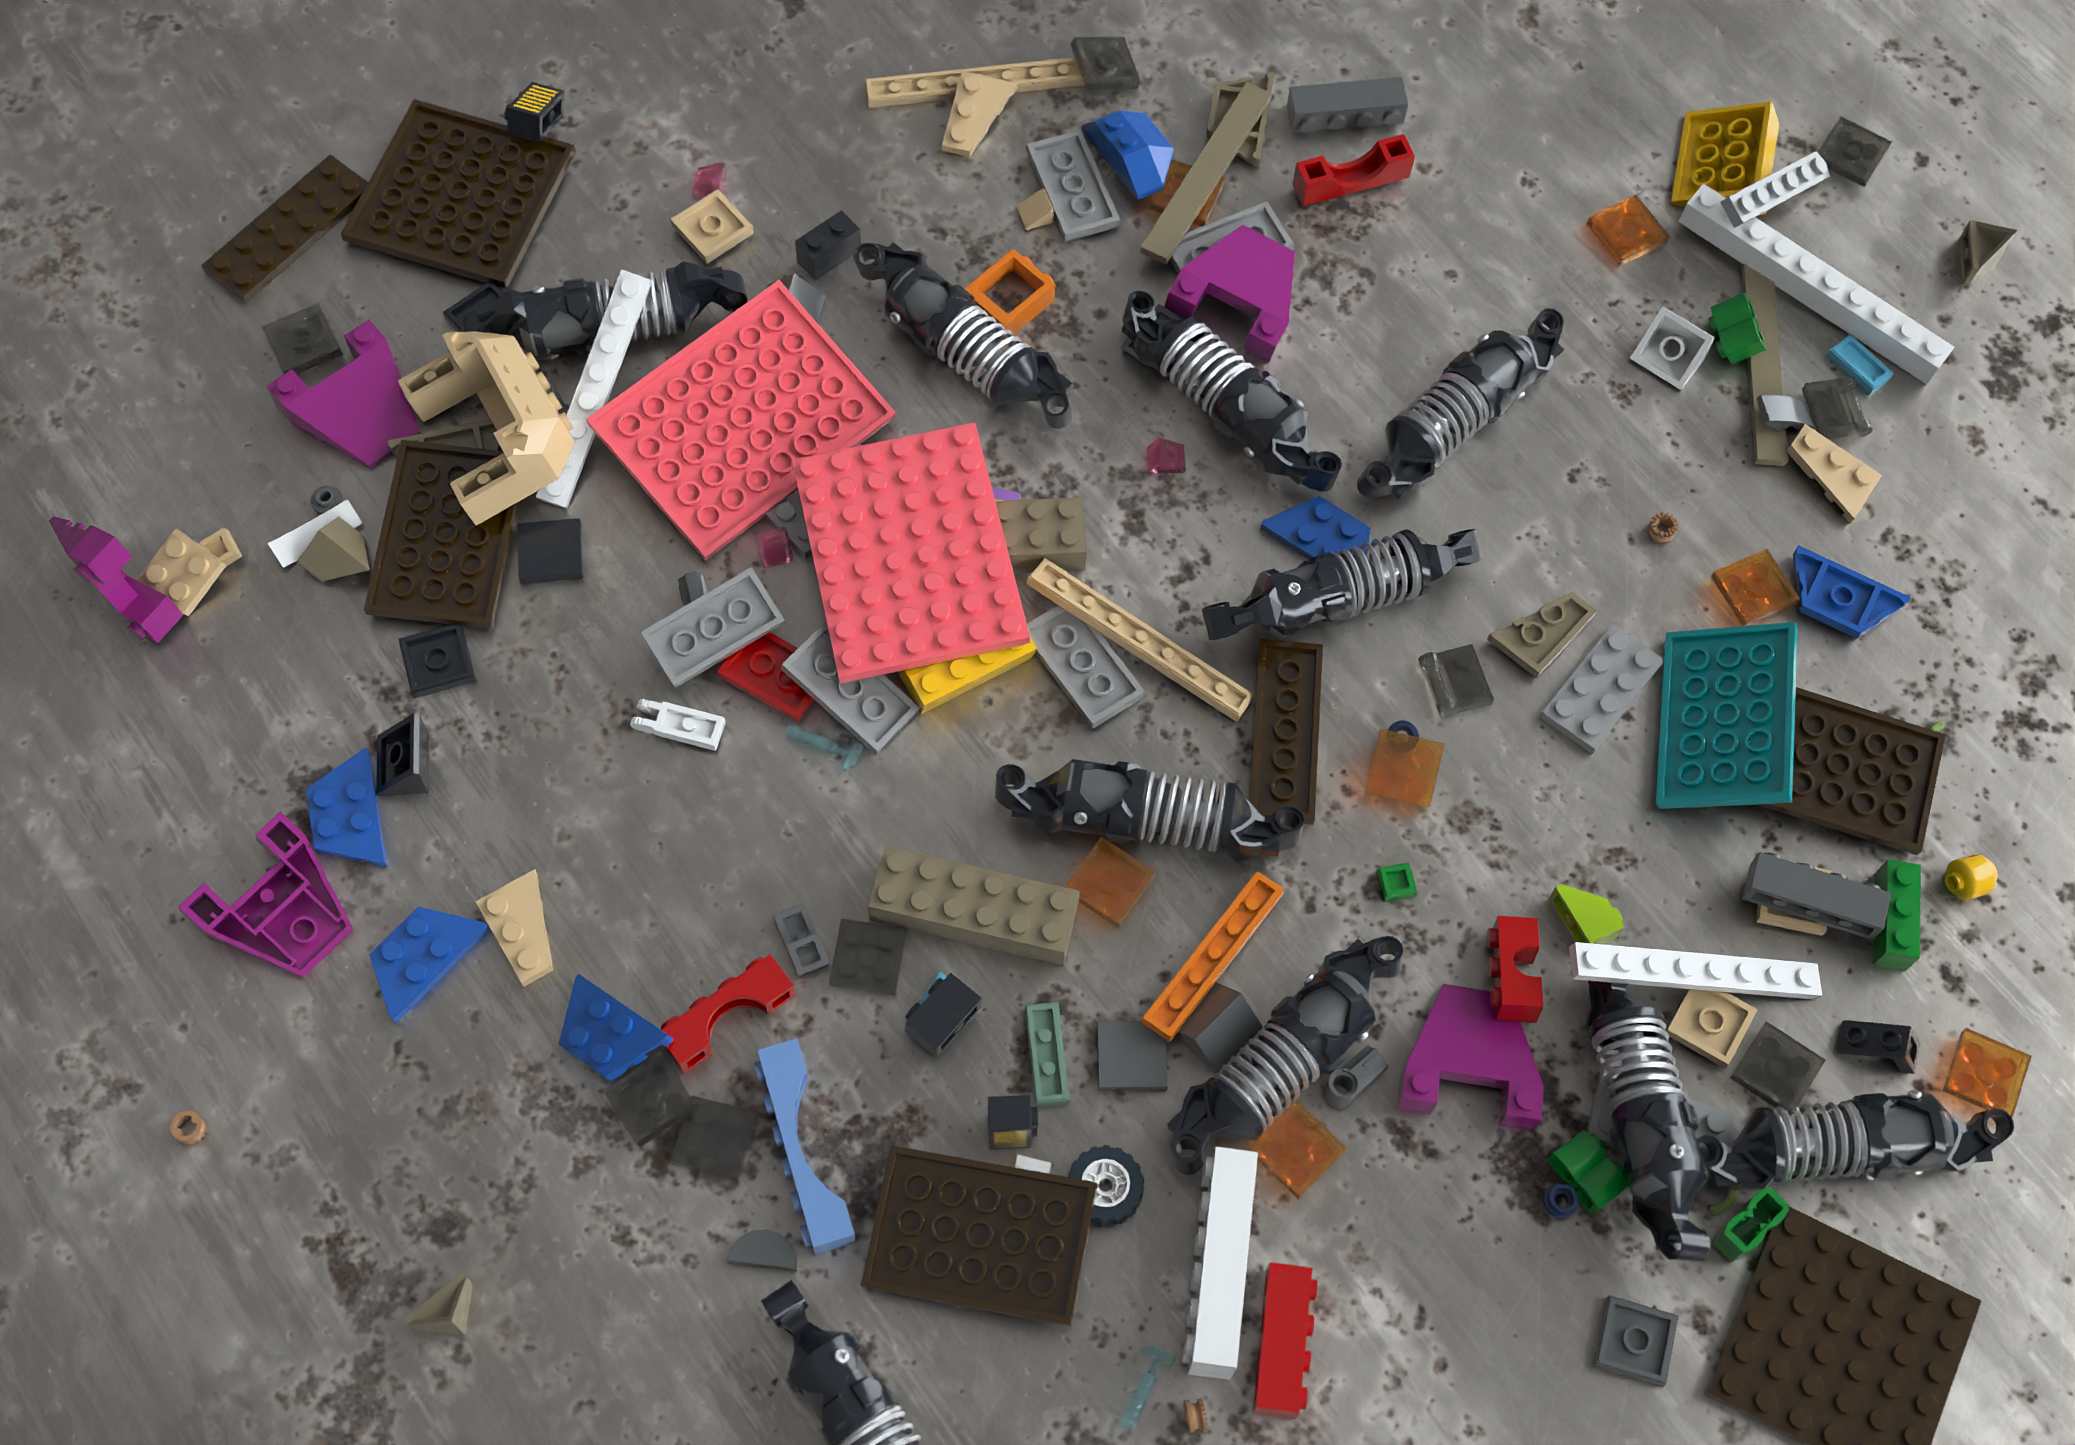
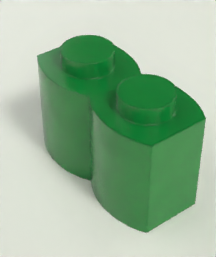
M1745 292L1711 306L1713 316L1708 319L1715 334L1719 333L1720 340L1716 342L1722 358L1727 357L1734 364L1767 350L1754 307Z
M1583 1130L1555 1151L1547 1160L1556 1174L1577 1192L1579 1202L1593 1215L1627 1189L1629 1185L1624 1168L1619 1163L1612 1162L1607 1158L1602 1141L1596 1135L1589 1134L1586 1130Z
M1771 1187L1760 1190L1739 1209L1737 1215L1718 1230L1713 1244L1731 1262L1741 1259L1757 1247L1765 1234L1784 1219L1788 1212L1789 1204Z

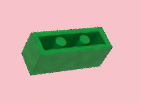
M1887 859L1874 873V884L1879 886L1881 890L1890 892L1891 897L1885 927L1873 939V966L1906 971L1920 958L1921 864Z

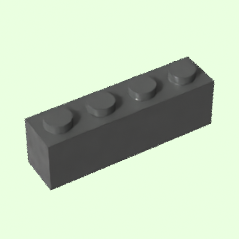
M1402 77L1293 86L1289 89L1287 100L1292 132L1337 130L1348 127L1404 123L1408 108V100Z
M1759 852L1750 864L1742 899L1873 940L1885 927L1891 893L1881 890L1879 886L1872 883L1861 884L1848 880L1845 875L1840 873H1826L1816 870L1814 866L1808 863H1794L1784 860L1775 853Z

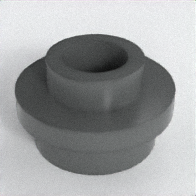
M322 486L313 492L310 502L315 512L323 514L342 503L343 497L337 488ZM331 497L328 501H322L325 498Z

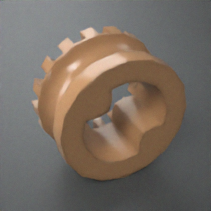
M1657 513L1652 517L1647 528L1649 537L1657 543L1665 544L1670 542L1678 530L1677 519H1674V516H1670L1669 513ZM1658 524L1666 525L1669 528L1668 531L1664 533L1657 530Z
M188 1110L178 1113L172 1119L170 1131L172 1136L181 1144L194 1145L205 1136L204 1133L207 1130V1125L196 1112ZM191 1119V1122L196 1126L195 1131L185 1136L180 1127H182V1123H185L186 1120L189 1121Z
M1202 1398L1197 1399V1402L1194 1404L1190 1403L1189 1400L1184 1401L1185 1420L1189 1434H1194L1196 1429H1201L1202 1432L1208 1431L1207 1418H1203L1207 1415L1206 1412L1202 1413L1205 1411Z

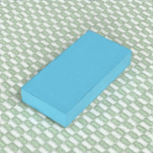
M1851 334L1832 347L1827 353V356L1869 394H1872L1885 384L1894 374Z

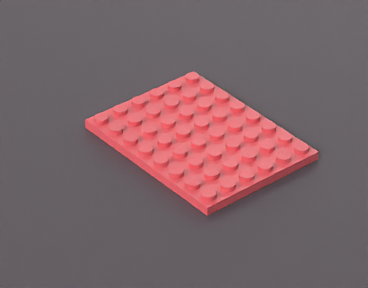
M778 280L589 416L586 421L588 426L706 561L762 519L768 511L798 490L793 459L856 447L896 417V412L782 282Z
M975 422L792 460L840 684L1030 643V635Z

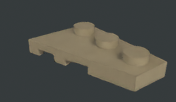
M1571 592L1541 607L1538 612L1526 618L1522 617L1502 630L1498 629L1490 633L1487 640L1535 678H1538L1591 621L1597 611Z

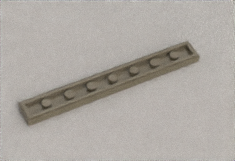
M1245 83L1141 245V254L1165 265L1168 263L1267 107L1272 93L1250 83Z
M1741 263L1742 291L1746 293L1752 302L1767 348L1766 351L1747 358L1754 464L1785 466L1788 462L1786 429L1778 431L1766 425L1756 399L1760 395L1783 396L1775 283L1745 263Z

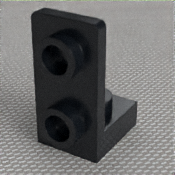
M1851 1020L1842 1021L1837 1044L1839 1053L1890 1058L1894 1060L1901 1073L1915 1074L1920 1042L1911 1026Z

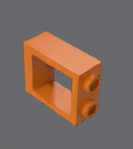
M1014 248L964 288L974 296V302L982 310L986 311L988 317H993L997 323H1001L1005 330H1010L1013 335L1055 301V283L1051 276L1038 270L1027 256L1019 254ZM1014 271L1036 291L1007 314L990 300L985 293Z

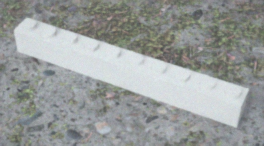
M1704 183L1687 203L1679 220L1681 224L1742 264L1745 263L1767 277L1777 287L1851 334L1926 385L1955 348L1954 346L1756 217L1734 228L1720 203L1726 198Z

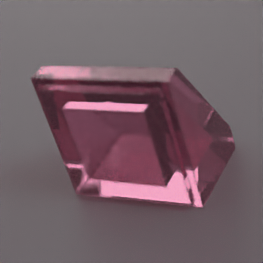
M721 162L698 168L692 194L708 196L717 189L722 193L727 177L726 164Z
M1158 437L1147 447L1149 473L1166 474L1184 473L1186 471L1183 444Z
M786 527L755 535L758 552L764 568L793 561Z

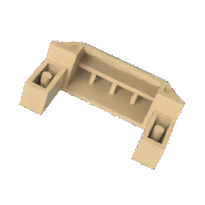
M446 332L442 337L450 352L399 379L398 382L408 402L423 422L475 393L478 394L497 430L494 432V435L504 453L450 483L460 505L474 524L478 525L560 478L575 444L569 433L574 427L565 412L558 413L562 406L554 392L547 393L551 386L542 372L536 373L540 366L531 352L525 354L514 336L484 332Z

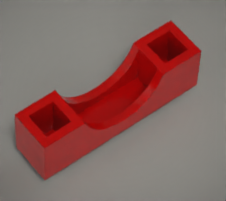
M1405 134L1377 141L1366 154L1347 163H1330L1325 159L1324 155L1296 162L1292 185L1302 206H1307L1410 178L1415 155Z
M771 954L764 959L759 957L747 965L746 971L738 977L727 978L718 986V990L707 998L706 996L698 998L690 1005L689 1011L680 1017L673 1016L662 1024L661 1030L674 1039L671 1044L666 1047L663 1045V1047L683 1074L712 1055L710 1047L711 1032L716 1022L724 1014L737 1008L747 1007L760 1010L769 1015L796 996L793 983Z

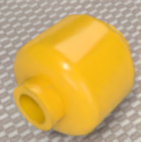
M1972 854L1955 859L1948 864L1945 872V884L1958 899L1971 900L1990 894L1993 891L1998 877L1997 870L1994 864L1983 855Z

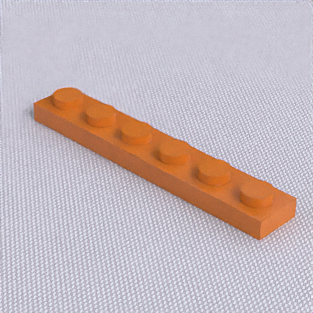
M1257 871L1143 1016L1142 1024L1170 1042L1283 896L1284 888Z

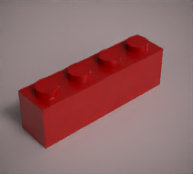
M1270 1262L1266 1269L1253 1413L1296 1419L1300 1414V1409L1306 1410L1308 1387H1302L1303 1372L1309 1373L1311 1365V1351L1305 1350L1306 1337H1312L1314 1329V1315L1309 1314V1302L1315 1301L1317 1294V1279H1312V1268Z

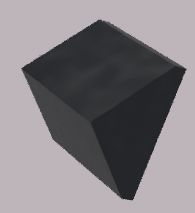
M413 713L377 735L376 795L378 796L428 793L429 732L420 714Z

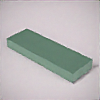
M1058 1002L1025 1005L1035 1106L1069 1104L1070 1098Z

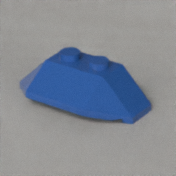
M1119 110L1081 125L1082 131L1137 200L1164 188L1174 147L1146 113Z

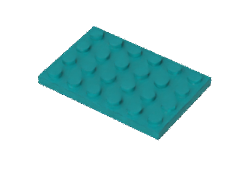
M1795 622L1666 632L1656 805L1659 809L1792 803L1798 634Z

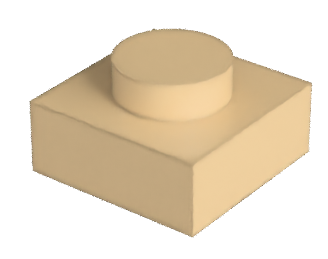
M225 528L218 530L198 543L227 566L242 557L230 531Z

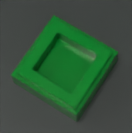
M1410 863L1377 868L1376 875L1384 902L1416 897L1418 892Z

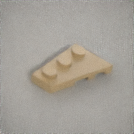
M962 71L944 135L942 151L970 157L988 132V128L993 120L1004 109L1007 100L1016 92L1018 83Z
M1806 424L1799 430L1786 450L1808 477L1816 479L1825 489L1824 495L1831 503L1835 501L1844 511L1842 516L1849 524L1856 518L1882 476Z
M536 869L475 901L523 987L553 971Z

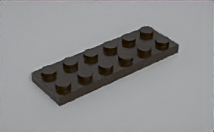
M331 154L328 155L201 265L203 271L242 302L248 303L354 210L368 181Z
M1270 639L1259 640L1249 802L1264 817L1277 812L1282 807L1293 806L1304 814V824H1314L1323 644Z

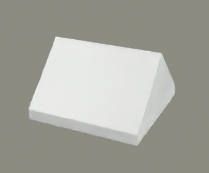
M1663 306L1630 359L1681 390L1704 361L1715 337Z

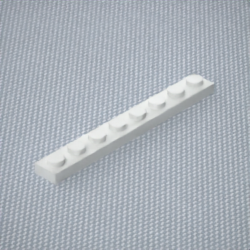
M621 269L567 413V417L574 427L569 433L575 444L560 478L538 490L536 495L538 500L564 509L568 508L595 436L594 431L588 426L586 419L607 404L652 283L650 279Z
M1579 942L1569 946L1572 979L1814 1000L1822 996L1817 963Z

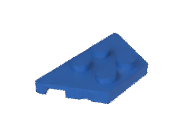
M1320 495L1264 520L1260 527L1261 530L1307 559L1331 551L1338 554L1342 548L1349 551L1353 545L1359 548L1363 542L1369 544L1371 529ZM1367 548L1364 549V554L1366 555V557L1368 552Z
M1798 545L1793 553L1799 612L1855 638H1859L1902 609L1910 599L1908 595Z
M365 748L306 788L313 846L319 854L328 856L339 855L346 860L355 862L362 860L375 863L377 867L384 868L387 867L372 757L369 749Z
M418 906L369 954L390 1018L395 1023H398L490 931L489 926L485 922Z
M580 974L575 977L558 1044L608 1080L616 1079L625 1073L630 1066L638 1065L646 1060V1054L662 1044L666 1047L674 1040Z

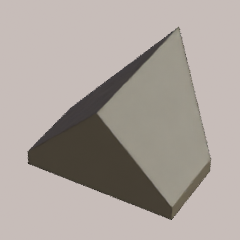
M1970 220L1959 237L1963 286L1971 285L1997 264L2018 230Z
M337 517L319 529L297 561V564L321 583L370 570L364 536L341 517Z
M461 1272L403 1320L414 1332L465 1335L473 1283Z

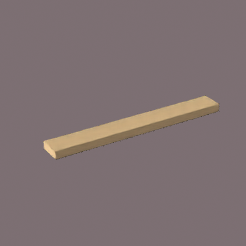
M1089 56L865 79L868 108L954 99L962 71L1018 83L1015 93L1093 85V74Z
M1044 558L1028 577L1027 585L1235 722H1238L1255 697L1254 694L1048 559Z

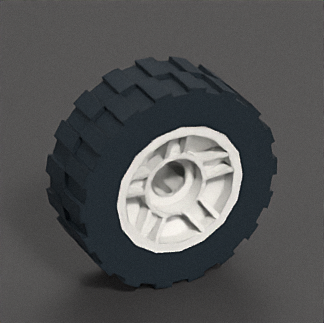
M1103 1145V1147L1095 1146L1087 1152H1082L1077 1161L1074 1160L1068 1173V1177L1097 1182L1098 1185L1105 1183V1180L1110 1181L1111 1190L1108 1192H1103L1099 1186L1097 1187L1091 1223L1096 1227L1107 1226L1109 1228L1114 1227L1118 1223L1121 1225L1126 1222L1128 1217H1132L1135 1214L1142 1200L1144 1176L1141 1175V1167L1133 1160L1134 1157L1130 1153L1123 1152V1149L1119 1147L1112 1148L1110 1145Z

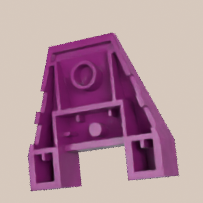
M1241 225L1182 267L1169 290L1164 307L1183 318L1193 316L1205 293L1216 297L1257 319L1249 332L1243 349L1270 361L1289 324L1295 251L1245 225Z
M368 319L344 335L351 355L355 360L310 389L293 369L268 384L267 388L277 408L293 426L310 432L316 439L335 446L339 452L372 469L393 454L389 448L388 440L421 434L411 404L408 402L398 382L401 376L387 339Z
M54 516L49 520L67 556L77 565L74 571L84 580L91 581L130 623L127 628L141 640L147 637L158 643L183 616L182 612L166 595L126 575L122 568L132 556L115 536L91 525L86 530H83L85 526L79 522L71 527L73 523L70 520Z
M280 811L255 835L256 841L278 861L265 875L230 907L211 888L203 883L178 908L203 934L300 977H304L353 930V927L318 862L306 835Z
M1443 984L1400 1075L1396 1109L1431 1115L1438 1102L1440 1079L1502 1089L1499 1126L1533 1131L1542 1118L1544 1086L1521 1022L1496 1020L1495 1007H1490V991Z

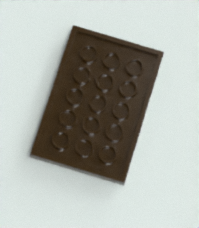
M401 440L365 601L364 611L366 615L443 624L460 623L462 626L493 629L518 502L482 523L475 525L460 505L450 483L504 453L503 451Z
M1796 687L1792 803L1757 805L1918 855L1923 849L1946 734Z
M890 1145L861 1286L1072 1327L1098 1184L1093 1181Z

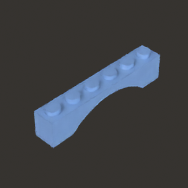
M792 1039L757 1050L760 1061L754 1063L759 1083L766 1081L769 1093L763 1095L768 1115L775 1113L778 1122L777 1126L772 1127L777 1147L785 1146L788 1157L781 1160L787 1180L794 1178L797 1191L791 1192L796 1213L803 1211L806 1224L800 1226L805 1246L813 1245L815 1255L856 1243L845 1201L832 1193L815 1176L805 1161L799 1146L797 1134L798 1110L802 1094L809 1079L798 1039Z

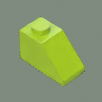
M1563 884L1556 886L1549 897L1550 902L1575 942L1604 945L1616 939L1624 929L1621 913L1616 907L1611 906L1607 898Z

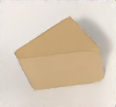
M1045 189L1037 191L1016 205L1026 231L1053 223L1054 210Z

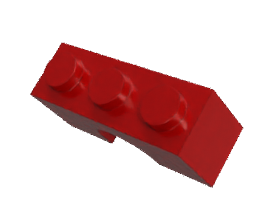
M1498 915L1494 927L1488 928L1487 947L1492 948L1493 957H1490L1488 964L1489 977H1494V987H1491L1490 1007H1495L1496 1020L1537 1023L1543 1009L1542 977L1527 976L1521 973L1515 967V964L1534 963L1540 948L1538 918Z

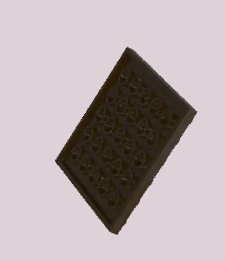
M414 99L341 232L342 239L349 243L485 283L492 281L497 286L507 289L576 153L575 146L549 137H544L540 142L512 135L507 133V125Z
M1789 1206L1784 1219L1767 1233L1704 1395L1802 1445H1931L1982 1300Z

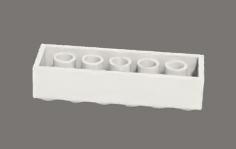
M1215 1147L1213 1156L1206 1157L1205 1166H1203L1201 1187H1206L1207 1192H1202L1197 1214V1221L1203 1222V1227L1199 1226L1193 1252V1256L1200 1258L1199 1262L1194 1264V1270H1192L1190 1279V1291L1196 1292L1195 1298H1191L1186 1316V1327L1192 1328L1191 1335L1187 1334L1182 1353V1363L1188 1364V1375L1230 1380L1237 1368L1258 1152Z

